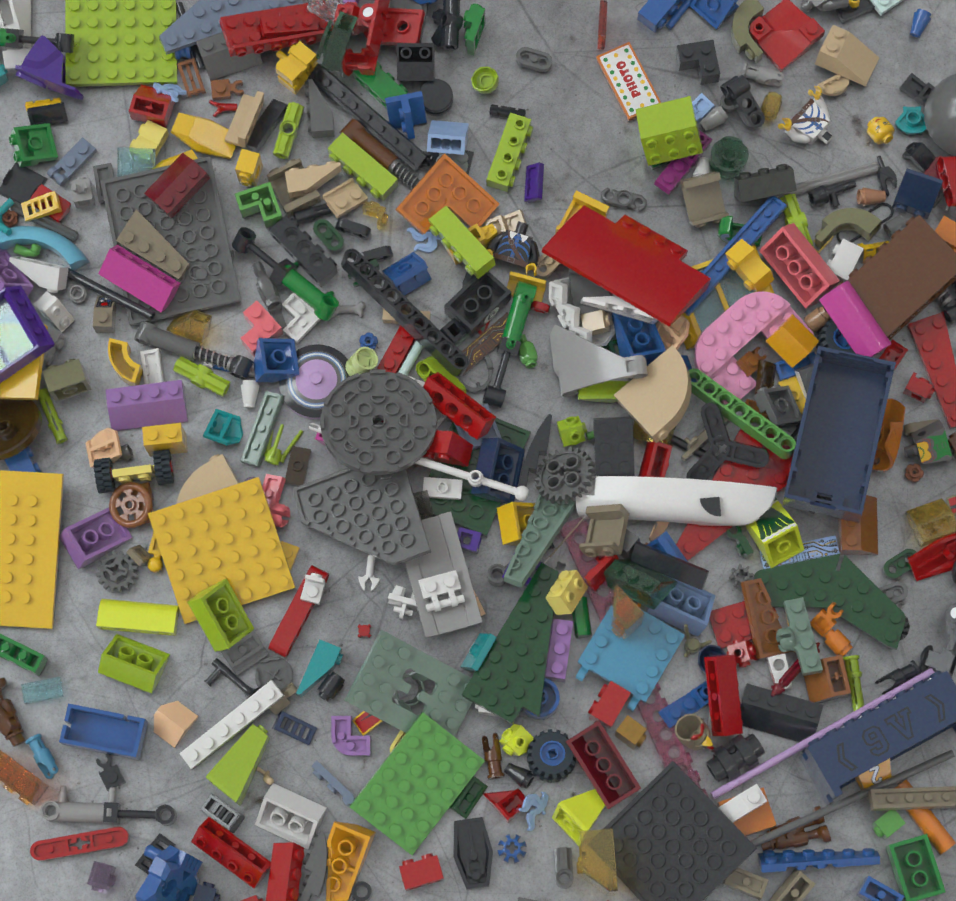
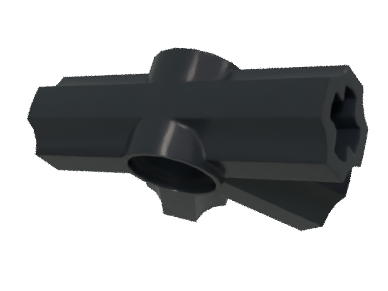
M443 0V9L438 8L432 14L434 23L439 26L431 40L437 47H441L444 50H456L459 48V30L463 25V17L460 15V0Z

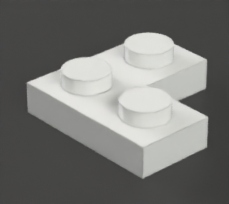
M292 293L282 304V307L295 317L283 329V332L298 344L321 319L315 315L314 309L295 293Z

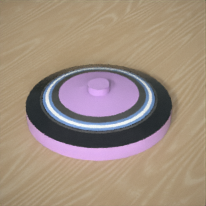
M314 344L296 350L299 375L279 381V389L281 395L284 396V402L294 413L307 419L320 420L327 396L341 381L350 376L345 367L348 361L345 355L333 347Z

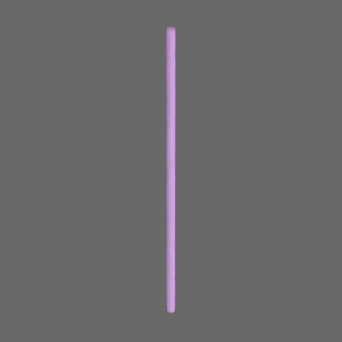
M930 668L712 791L710 793L712 798L715 800L809 746L808 743L818 737L821 740L828 731L834 728L838 730L846 721L852 718L854 720L857 719L864 711L870 708L873 710L886 699L891 700L902 690L905 689L907 691L915 683L921 680L925 681L934 673L933 669Z

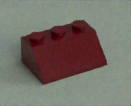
M182 153L144 194L172 219L210 177L194 160Z

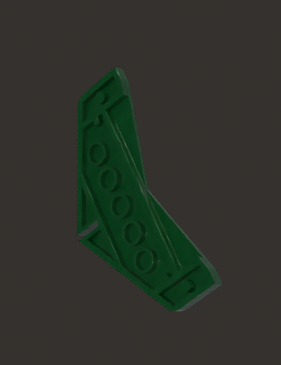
M841 553L762 569L755 573L753 580L762 579L771 599L772 607H784V601L802 597L806 608L827 609L831 603L835 602L836 605L833 607V611L838 613L842 609L841 618L877 639L884 646L897 650L906 620L904 612L845 554L840 571H836Z

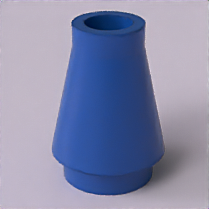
M917 9L914 12L910 31L911 36L920 38L922 32L931 21L930 12L924 9Z

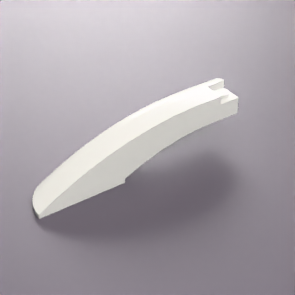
M596 476L595 480H590L592 486L586 487L588 492H582V498L576 496V509L578 516L582 519L586 515L587 506L622 504L630 513L628 520L676 522L705 526H742L760 519V516L771 508L776 497L777 487L683 478ZM719 497L721 516H713L707 513L701 506L700 498Z

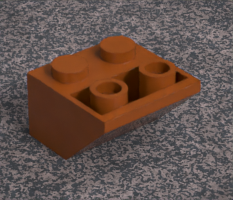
M842 655L820 659L823 668L822 673L803 676L808 698L811 702L819 703L848 697L851 694Z

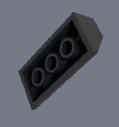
M746 684L740 706L743 727L795 742H801L816 733L823 709L822 704L783 693L771 696L772 690Z

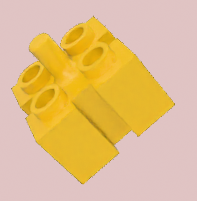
M300 41L296 45L291 46L288 51L289 56L281 50L276 53V56L280 59L275 68L278 74V81L295 95L305 85L309 75L318 64L317 54Z

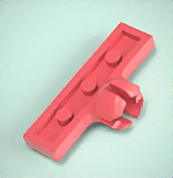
M266 474L262 487L275 526L282 528L289 522L288 520H283L282 516L290 518L289 507L279 504L286 479L281 476Z

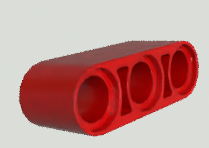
M956 156L939 157L937 169L940 179L943 180L942 189L946 204L949 207H956Z

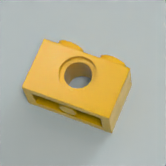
M241 149L235 168L238 181L246 187H251V185L257 186L263 169L260 153Z

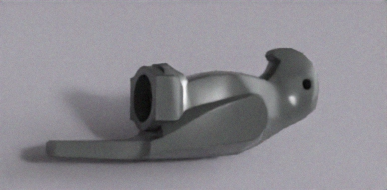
M258 261L252 265L253 272L257 277L256 288L268 311L274 315L278 324L284 329L287 325L281 311L283 307L275 282L266 274L263 264Z

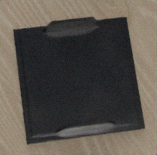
M16 162L3 179V183L0 186V195L21 204L30 200L41 184L44 185L48 178L27 167H19L18 162Z

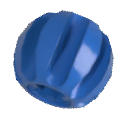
M510 834L505 835L507 842H503L500 839L498 843L499 846L504 847L502 850H497L499 856L505 854L506 857L503 861L509 863L510 858L514 859V864L520 862L517 856L525 857L527 852L522 851L521 848L527 847L526 842L519 843L518 840L521 836L517 834L515 839H511ZM510 844H514L515 848H518V850H514L513 854L510 853V850L506 849L510 847Z

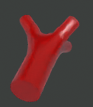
M209 100L210 104L218 108L213 114L214 117L224 111L237 110V104L218 103Z

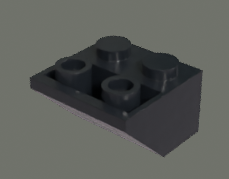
M397 43V81H434V43Z

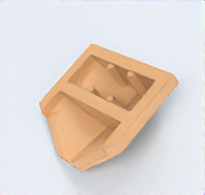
M680 316L670 327L660 321L657 323L656 327L666 350L672 345L678 350L688 337L690 322L684 316Z
M111 428L99 431L91 440L85 443L91 468H94V459L110 457L112 463H115L122 456L118 432Z
M179 701L161 705L154 714V733L175 748L199 716Z

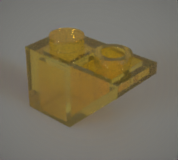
M193 310L175 318L168 325L167 331L202 343L208 336L212 316Z

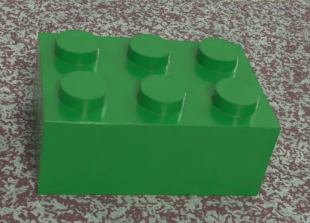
M927 834L886 846L900 894L904 895L903 901H920L946 893Z

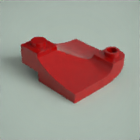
M790 0L781 1L765 15L759 16L750 24L749 28L751 38L780 72L809 51V48L820 40L825 33V30L814 18L807 16ZM760 26L762 27V29L757 30L756 27Z

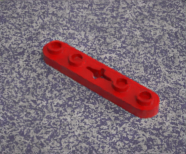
M113 827L39 840L32 844L30 854L35 860L46 861L119 848L128 843L129 833L125 828ZM79 838L83 842L90 841V844L82 845V849H79L77 846L70 847L71 844L77 843Z

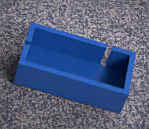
M68 703L64 721L71 724V727L63 725L59 740L62 745L140 760L148 725L146 719L129 715L126 717L124 714Z

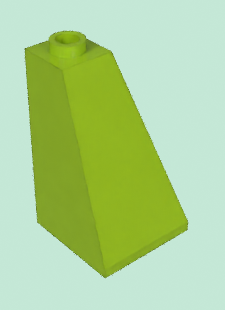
M252 724L206 775L209 782L239 806L244 801L270 739L266 735L268 731L260 724L257 727Z

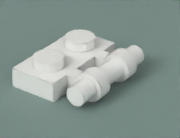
M456 570L418 580L423 600L430 598L432 600V603L425 605L427 612L433 610L437 612L441 608L455 607L459 603L465 602L463 595L455 596L454 593L461 590ZM448 594V599L439 601L437 596Z

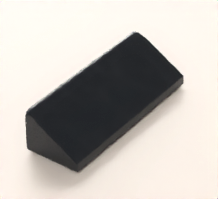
M272 99L256 122L247 147L257 153L285 115L288 106L286 103Z

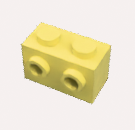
M565 570L559 574L558 579L550 588L546 600L556 615L572 614L588 586L577 570Z

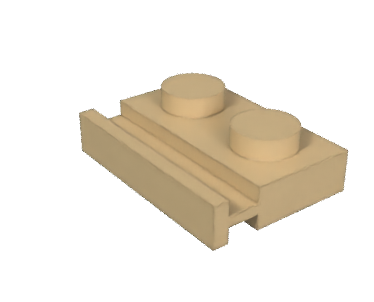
M351 178L323 194L322 200H325L329 209L338 219L367 202L368 197L359 185L355 184L354 179Z

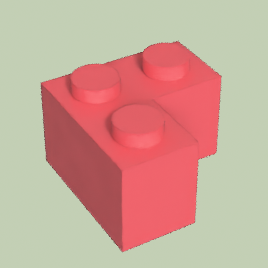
M255 301L243 311L245 320L253 328L240 339L245 348L255 358L257 340L259 338L278 339L283 335V330L258 301Z

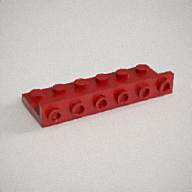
M325 0L224 16L219 19L230 57H243L250 53L261 54L268 50L278 51L286 47L291 48V46L296 45L299 41L307 45H313L321 41L331 42L338 33L337 29L333 28ZM315 14L317 31L263 37L259 22L260 17Z

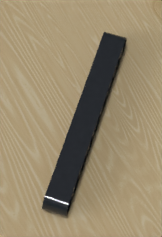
M356 249L346 250L341 261V267L450 374L456 377L462 376L469 365L467 356ZM347 259H353L355 262H350ZM361 271L366 272L368 275L361 274ZM377 284L381 286V288H376L374 285ZM388 297L393 298L395 301L388 300ZM404 310V311H406L408 314L405 315V314H403L401 311ZM417 323L421 325L422 328H418L414 324ZM428 337H433L435 341L429 340ZM441 350H446L449 354H444ZM455 363L461 364L462 367H457Z

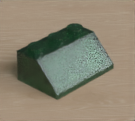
M615 559L604 571L607 586L652 610L677 585L676 580L630 561L631 559Z

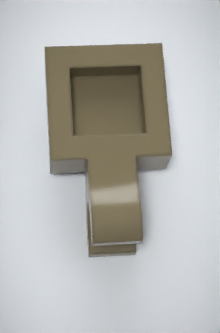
M292 682L281 691L284 697L269 708L275 715L291 703L288 697L297 692V687Z

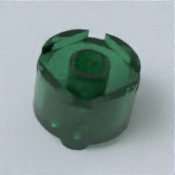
M733 136L723 137L713 145L709 162L712 172H719L720 177L723 179H734V177L744 172L749 152L743 141Z

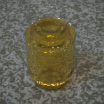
M768 92L760 108L767 121L777 118L782 105V96L776 92Z

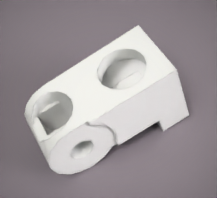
M785 653L765 658L773 685L779 683V679L789 669ZM792 682L784 688L785 691L792 689Z

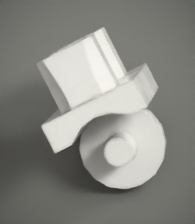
M396 585L393 592L389 593L388 604L394 605L393 611L400 613L399 619L403 620L405 615L412 616L413 611L418 612L413 592L411 598L404 597L406 588Z

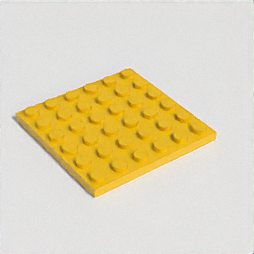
M259 477L148 513L184 624L197 620L187 601L199 592L224 579L228 580L241 605L296 587Z

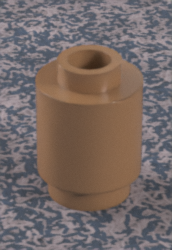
M823 306L817 307L804 317L805 324L814 333L824 327L831 319Z

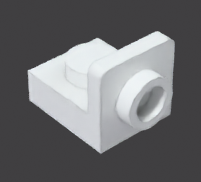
M316 573L305 575V583L300 598L302 601L320 605L326 584L322 575Z

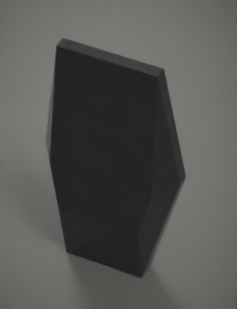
M483 817L454 821L453 857L466 890L489 887L493 850Z

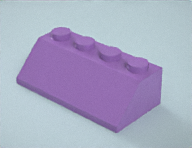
M182 380L106 389L107 409L113 430L123 431L146 426L188 422L185 387Z

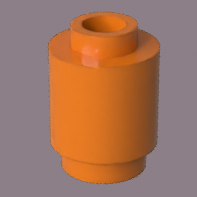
M831 629L824 636L826 638L824 643L836 655L844 657L853 648L850 644L851 641L839 629L836 631Z

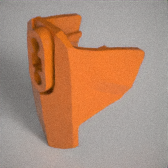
M895 399L887 400L872 470L886 472L893 467L897 457L906 407Z

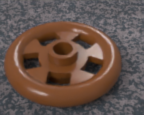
M127 482L118 486L112 493L109 501V510L112 518L116 523L125 528H135L144 524L149 518L148 513H151L153 508L150 492L143 485L136 482ZM134 490L140 492L138 498L132 495ZM124 492L127 496L121 501L119 496ZM131 501L132 507L128 508V503ZM140 502H145L144 511H139ZM120 506L124 512V514L120 515L117 510V508H119ZM136 513V519L129 520V515Z

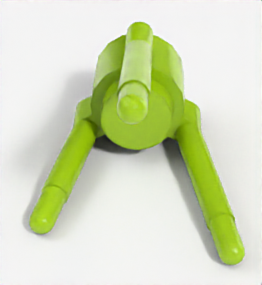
M280 425L273 447H271L272 431L264 454V461L278 466L280 462L284 463L286 456L302 435L303 430L298 432L283 454H281L282 450L277 449L284 425Z

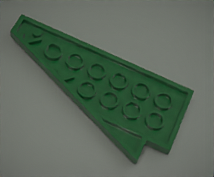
M542 562L498 633L479 670L475 671L462 693V697L512 725L523 708L538 717L541 714L554 610L546 600V596L559 576L557 570Z

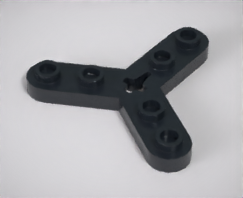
M708 402L703 405L700 412L711 447L687 472V479L707 480L725 460L757 468L765 467L768 464L770 455L766 449L730 440L719 405L714 402ZM725 444L727 446L725 448L727 452H721L718 456H716L715 454L719 450L718 445L722 446Z

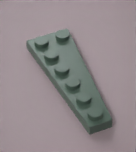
M539 494L534 505V511L528 519V525L522 533V539L517 545L515 554L504 575V582L520 588L524 586L576 508V502L569 500L568 504L562 501L558 505L555 501L552 504Z

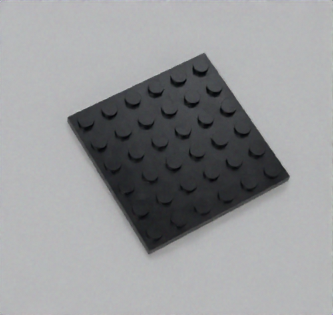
M674 761L588 843L590 848L640 901H704L757 849Z

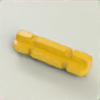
M53 98V100H37L35 103L29 101L25 103V108L27 111V108L62 103L61 98Z

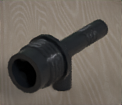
M854 180L830 189H826L824 185H821L808 192V198L813 206L827 204L831 200L832 207L840 205L837 194L853 189L857 185Z

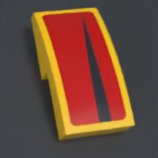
M365 711L352 720L362 736H365L383 722Z

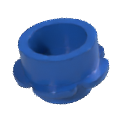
M366 333L359 339L360 346L369 347L374 350L376 344H378V339L373 333Z

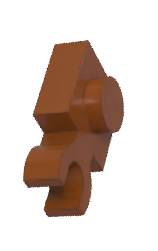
M229 79L211 81L213 101L231 99V94L242 96L244 91L236 89L238 86H243L242 80H236L233 84H230Z
M760 347L748 351L736 362L747 377L758 369L759 360H765L767 357L766 354L763 356L758 354Z

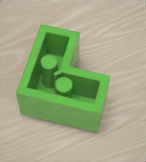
M270 182L235 193L242 218L261 212L266 229L274 226L283 218Z

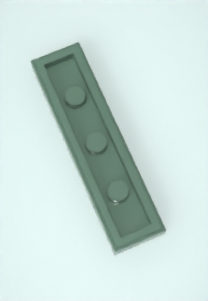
M269 391L265 392L240 460L242 463L260 467L284 401L283 395Z

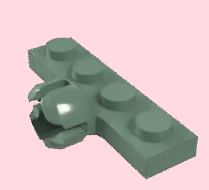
M803 597L784 601L783 605L789 626L778 629L776 633L777 643H780L778 645L780 651L796 652L803 676L822 673L823 668Z

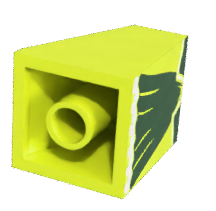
M776 497L771 508L760 516V519L745 525L770 568L805 550L798 525Z

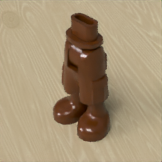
M5 677L0 678V732L15 747L26 740L22 734L24 730L11 700H4L2 689L7 684Z
M820 806L814 807L813 810H812V812H815V811L821 809V807H820ZM797 816L792 819H789L785 821V823L770 829V832L790 822H793L799 819L800 817ZM824 816L762 844V850L772 849L774 851L775 848H797L808 845L811 839H821L825 843L830 842L831 837L826 825L807 832L804 831L806 827L825 823Z

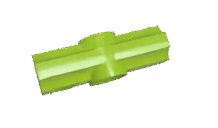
M288 103L283 122L280 124L279 135L273 151V155L279 159H289L294 140L297 138V130L304 111V106L299 103ZM288 128L293 129L291 133L284 132Z
M787 194L783 196L780 200L787 205V208L783 211L785 225L794 223L813 246V241L808 231L807 218L804 212H801L796 195Z
M182 356L174 364L173 371L189 379L192 384L199 388H206L221 397H224L229 390L231 382L214 374L211 369L204 365H197Z

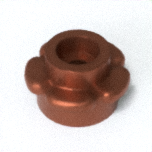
M8 209L2 215L4 224L7 227H14L18 222V214Z
M909 464L905 468V477L912 482H918L924 475V471L919 464Z

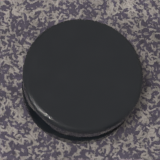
M434 79V81H427L421 86L419 91H422L425 113L431 116H441L451 109L453 105V91L447 82Z

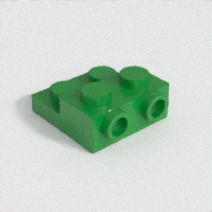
M476 3L471 4L470 9L465 11L463 21H465L463 28H466L464 39H466L467 54L473 56L486 24L485 8Z
M50 123L13 127L9 135V143L11 146L14 145L13 159L15 163L18 162L19 167L35 166L39 162L57 160L58 154Z

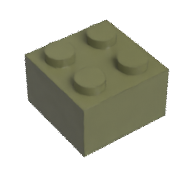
M69 359L64 362L65 364L59 366L52 365L47 367L45 371H42L48 391L55 402L92 390L85 368L79 359Z

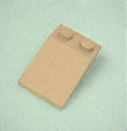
M832 25L818 53L815 65L866 86L878 63L879 57L851 32Z

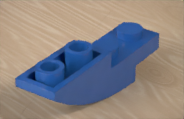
M707 681L658 712L669 729L675 726L682 716L690 713L695 714L709 705Z

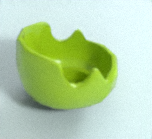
M480 67L474 72L471 83L477 92L490 94L498 87L499 76L496 70L491 67Z

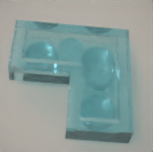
M117 147V177L137 173L138 167L155 168L154 148Z

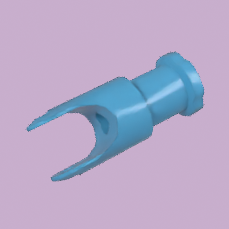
M36 734L27 739L25 743L30 746L34 754L33 758L47 779H51L58 772V767L49 748L45 747L41 739L42 735Z

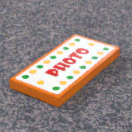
M630 42L596 56V60L628 121L637 118L635 109L661 103Z

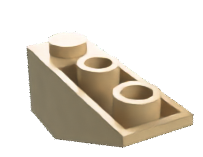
M330 161L325 165L318 166L313 164L307 166V168H291L289 171H286L285 176L290 199L302 197L324 185L342 171L341 163Z

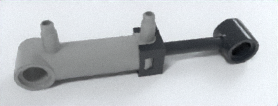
M61 786L59 801H46L40 809L42 817L49 822H86L120 825V818L156 819V821L164 826H171L177 820V812L167 804L159 806L156 811L121 810V804L116 803V788L114 787L109 789L108 802L83 803L66 802L67 787ZM55 806V815L48 816V809ZM165 810L171 812V817L168 820H162L161 817Z

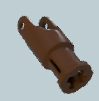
M497 733L492 735V749L489 747L488 738L486 736L482 737L484 759L488 765L489 772L488 780L505 777V774L502 773V754Z

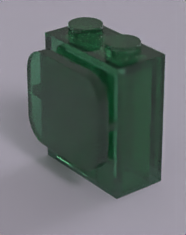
M340 11L333 29V21L329 20L316 59L320 60L323 53L324 58L321 66L331 71H340L358 17Z

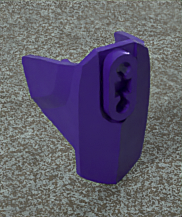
M43 35L33 45L22 65L15 66V70H17L15 76L44 89L47 87L49 90L80 100L84 98L83 94L75 87L66 84L65 56Z

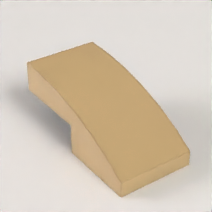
M519 209L505 216H496L485 221L484 224L486 226L492 223L499 234L503 231L506 232L508 229L515 231L518 221L526 223L523 211Z

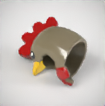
M690 713L682 716L677 721L675 734L684 746L695 751L704 748L710 751L714 749L710 730L701 717Z

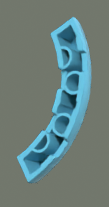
M35 226L10 227L12 229L10 236L0 231V249L13 248L15 244H37L41 248L49 249L56 253L74 271L89 263L84 253L74 243L54 231Z

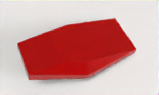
M956 533L937 539L907 558L916 581L952 570L953 564L956 561Z

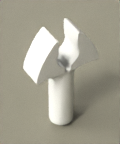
M368 555L366 575L363 577L358 576L363 591H365V583L368 579L372 582L371 592L376 589L380 582L379 578L374 577L375 557L372 555Z

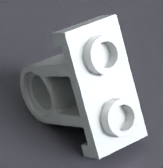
M47 291L33 304L60 332H63L75 320L59 299Z

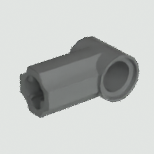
M554 848L555 881L558 887L567 889L573 884L574 878L572 848ZM567 874L570 877V881L562 883L559 880V876Z

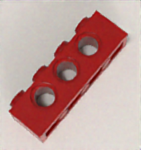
M439 372L427 378L423 388L431 397L434 407L441 414L446 415L457 426L464 429L471 437L477 440L488 434L496 419L495 415Z

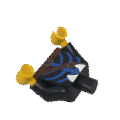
M518 221L515 231L508 229L506 232H500L491 240L486 249L494 258L525 267L526 275H528V271L533 270L534 276H536L540 257L538 246L533 241V237L526 235L529 224Z

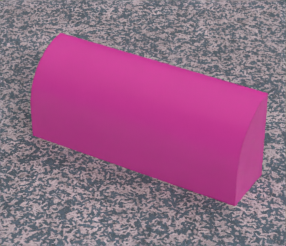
M119 245L109 249L98 273L159 312H163L168 307L181 284Z
M849 281L842 283L819 299L855 354L874 357L891 345V342Z

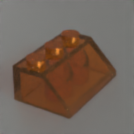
M616 585L612 595L611 626L613 628L611 630L618 638L622 637L625 640L642 624L645 613Z
M0 750V780L5 783L3 788L10 793L17 792L20 795L18 799L26 805L29 803L35 805L49 786Z

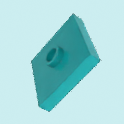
M479 633L460 667L469 671H478L495 642L496 636L491 633Z

